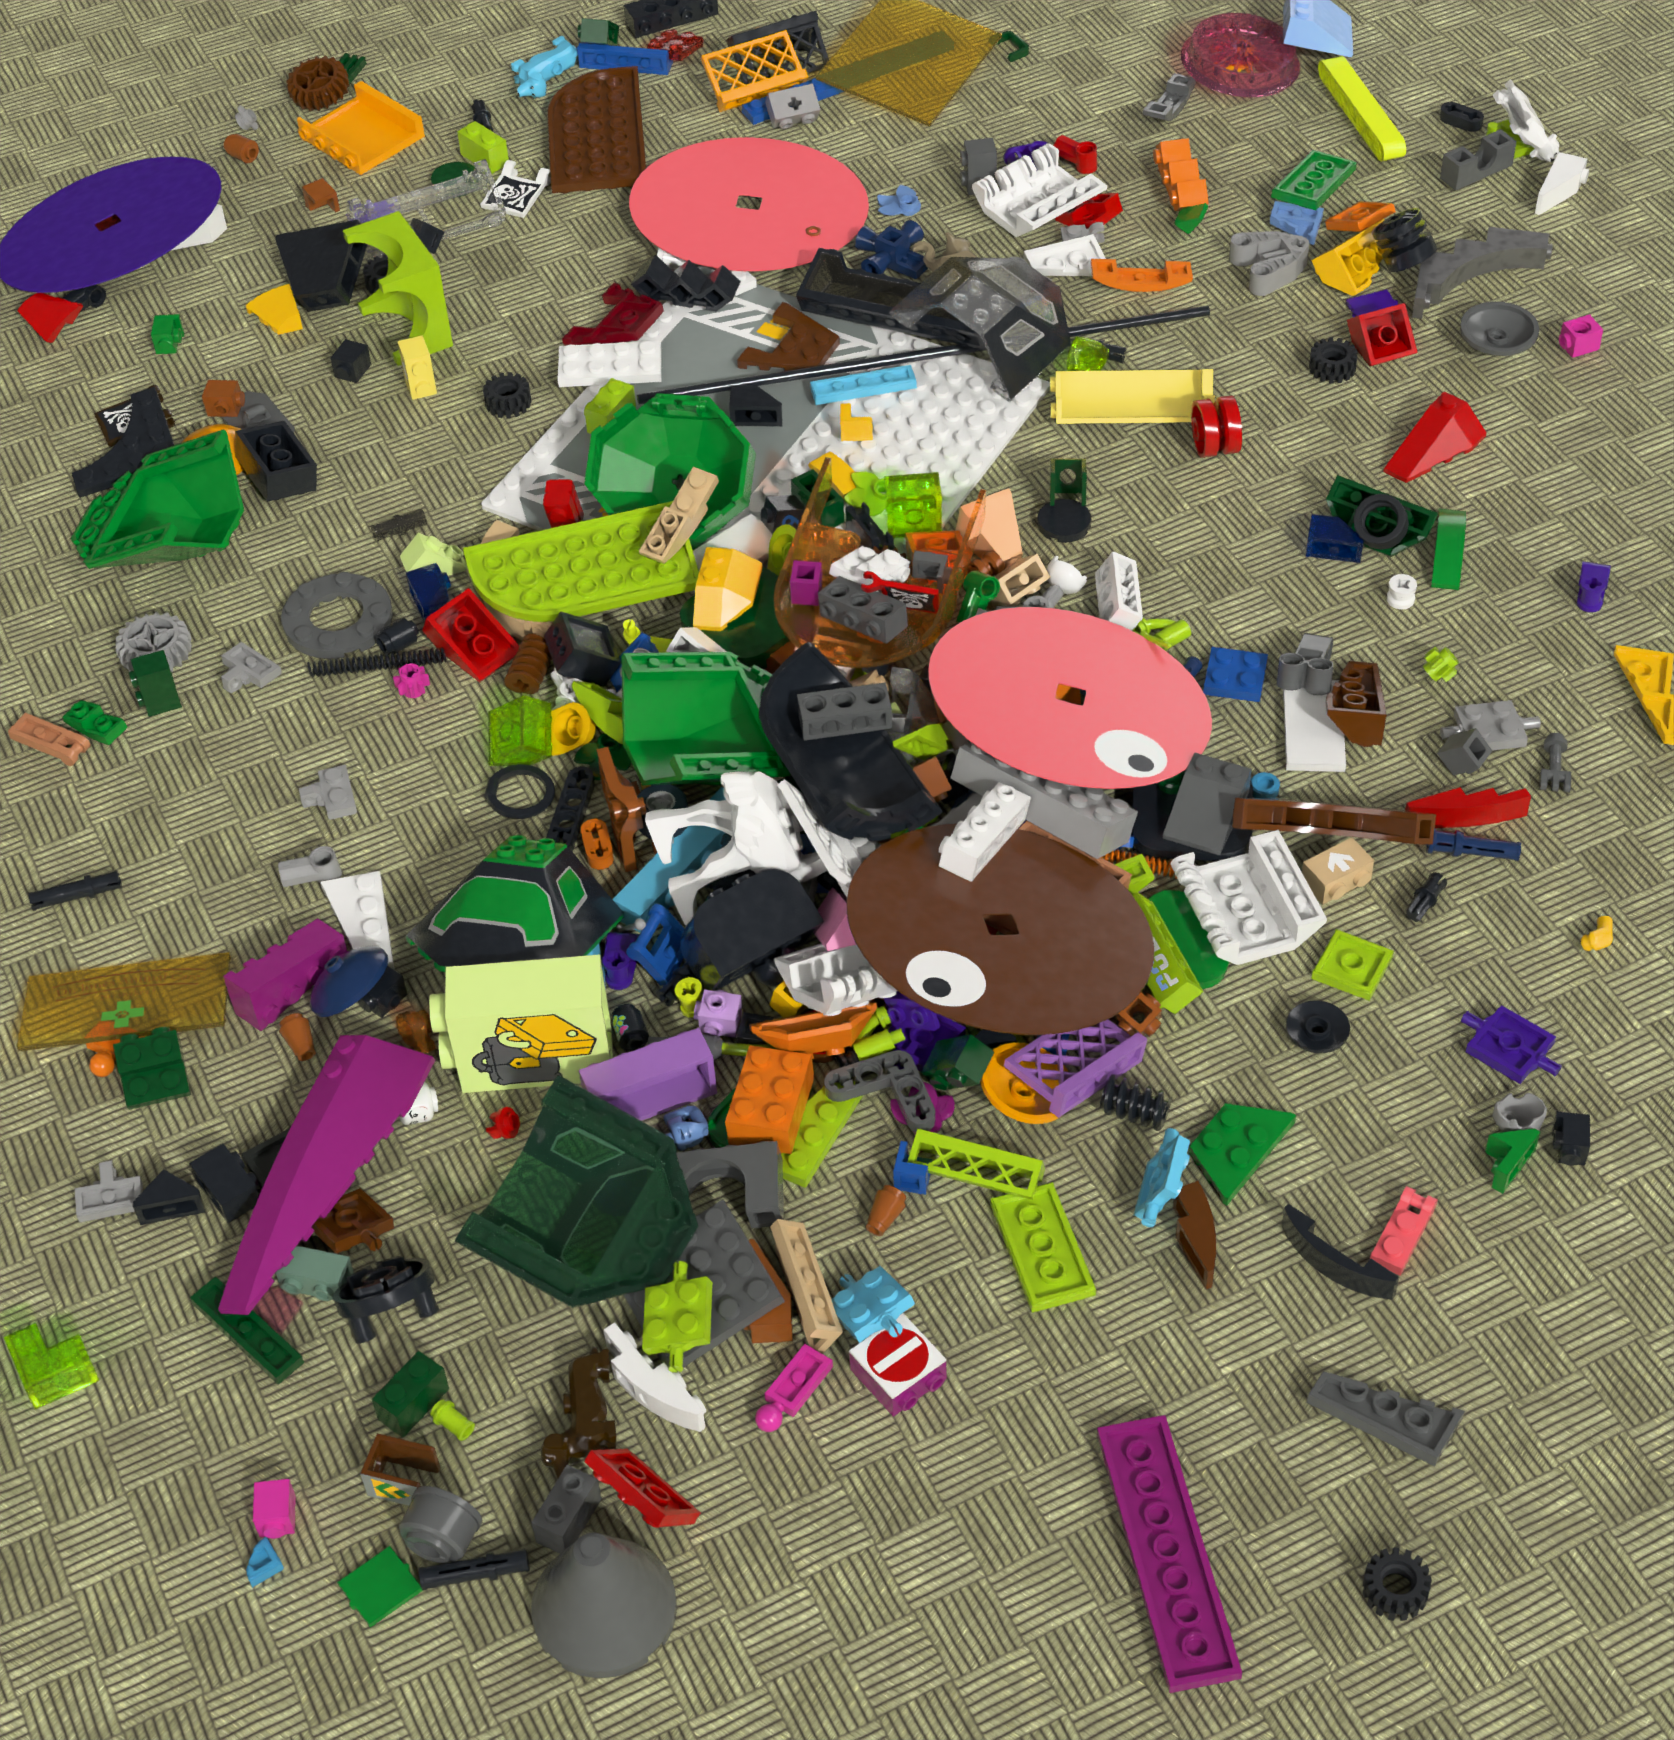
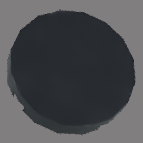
M1070 499L1055 500L1054 506H1050L1049 502L1039 510L1037 525L1039 531L1050 540L1052 537L1062 543L1074 542L1083 538L1088 533L1092 517L1090 510L1086 506H1082L1080 502Z

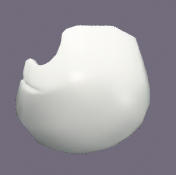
M1055 556L1047 566L1046 570L1051 577L1048 579L1050 586L1058 585L1064 594L1077 593L1087 582L1085 575L1082 576L1073 565L1059 561L1058 556Z

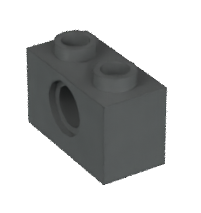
M566 1465L531 1522L536 1543L561 1554L579 1538L602 1499L598 1479Z

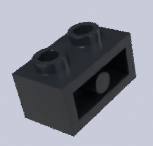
M222 1143L189 1163L196 1183L227 1223L232 1222L255 1207L259 1198L258 1190L262 1187L253 1172L248 1174L243 1169L245 1168L244 1162L236 1151L231 1153Z

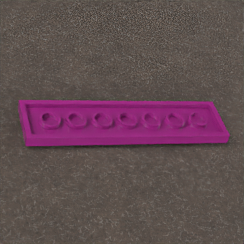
M1166 1415L1098 1427L1097 1437L1169 1693L1242 1679V1669Z

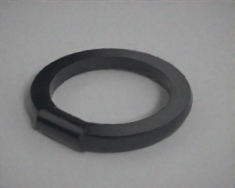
M525 764L511 765L489 777L484 797L487 799L490 807L498 814L511 819H526L542 813L550 806L555 796V785L550 776L540 768ZM515 775L533 776L539 779L546 788L545 796L538 804L524 809L505 806L497 799L496 795L499 784Z

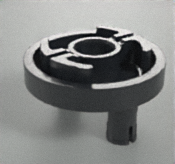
M401 1255L376 1262V1268L368 1265L346 1278L347 1282L335 1291L333 1301L338 1314L348 1319L357 1344L368 1342L376 1337L369 1318L371 1315L390 1310L414 1299L420 1318L432 1316L440 1310L431 1289L435 1277L427 1259H404V1256Z

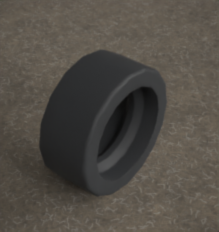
M1386 494L1372 495L1363 500L1357 507L1353 518L1354 528L1362 542L1371 548L1380 550L1392 548L1400 543L1406 535L1409 525L1408 515L1400 501ZM1378 507H1389L1397 515V525L1393 532L1382 537H1375L1368 533L1365 528V519L1369 512Z

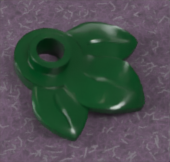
M606 733L600 735L596 743L583 745L574 757L575 763L590 765L589 768L594 774V780H601L596 749L608 747L617 770L626 771L631 765L630 758L623 744L609 737Z

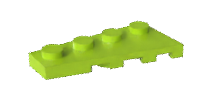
M839 1082L834 1083V1085H836L838 1089L844 1087L841 1086ZM823 1086L807 1101L791 1154L781 1153L783 1159V1179L801 1187H807L863 1095L846 1101L836 1102L826 1096L825 1087Z

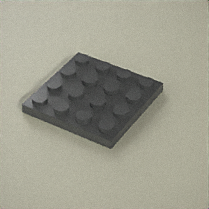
M723 1199L695 1217L698 1229L679 1261H684L688 1264V1280L707 1276L713 1282L710 1344L695 1346L683 1353V1367L785 1302ZM684 1226V1227H682V1228L679 1229V1231L677 1232V1235H678L679 1233H681V1232H683V1231H685V1230L691 1228V1227H690V1226ZM674 1270L665 1284L673 1281ZM645 1290L625 1294L624 1297L643 1329ZM664 1352L657 1353L660 1362L665 1363L669 1367V1354Z

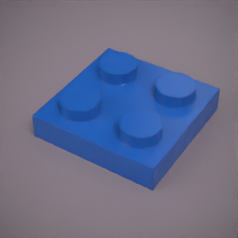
M1212 647L1203 693L1209 696L1260 702L1268 654Z

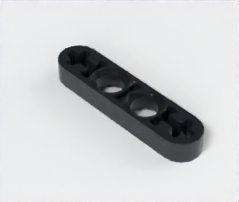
M578 766L568 773L546 838L555 840V843H560V838H563V843L572 852L595 787L594 774L590 768ZM580 781H581V784H580V788H581V789H579V788L577 787V783H579ZM571 799L581 800V803L575 806L566 804ZM565 820L574 822L572 826L567 828L559 826Z

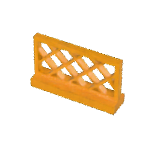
M787 30L708 53L700 58L718 100L716 105L719 112L766 97L768 93L785 90L794 85L807 82L808 79L806 69L801 67ZM783 39L786 45L785 51L782 52L771 47L773 42ZM759 46L767 50L763 59L750 53L753 47ZM737 52L745 56L742 65L729 60L731 54ZM769 52L781 57L778 66L765 60ZM748 58L760 64L757 72L744 67ZM717 59L724 63L720 72L711 68L710 60ZM783 59L792 62L795 70L788 72L780 68ZM726 65L739 70L735 79L723 73ZM763 65L775 71L773 77L766 78L759 74ZM741 72L754 77L752 83L746 85L738 81ZM720 78L733 84L730 90L721 92L718 85Z

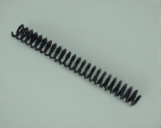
M442 647L441 658L438 648L435 649V657L433 649H430V660L426 649L424 650V659L422 651L419 650V662L414 650L413 661L411 652L408 651V663L405 652H402V663L400 654L397 652L396 662L394 654L391 653V664L387 653L385 654V664L383 655L380 654V666L377 655H374V666L372 657L368 656L369 667L365 656H363V667L359 656L357 657V667L355 658L352 657V669L349 658H346V669L344 660L341 658V671L337 659H335V670L331 659L329 660L330 670H328L327 661L324 660V672L320 660L318 661V672L314 661L313 674L309 662H307L310 676L314 678L315 674L317 677L321 674L325 676L326 673L329 676L332 673L336 675L337 672L341 675L343 671L345 674L349 671L353 673L354 669L358 673L360 670L364 672L365 669L369 672L371 668L373 671L376 668L381 670L382 666L385 670L388 667L392 669L393 665L397 669L399 665L402 667L410 663L420 666L422 662L425 666L427 662L431 665L432 660L434 664H437L438 661L442 664L443 660L447 662Z

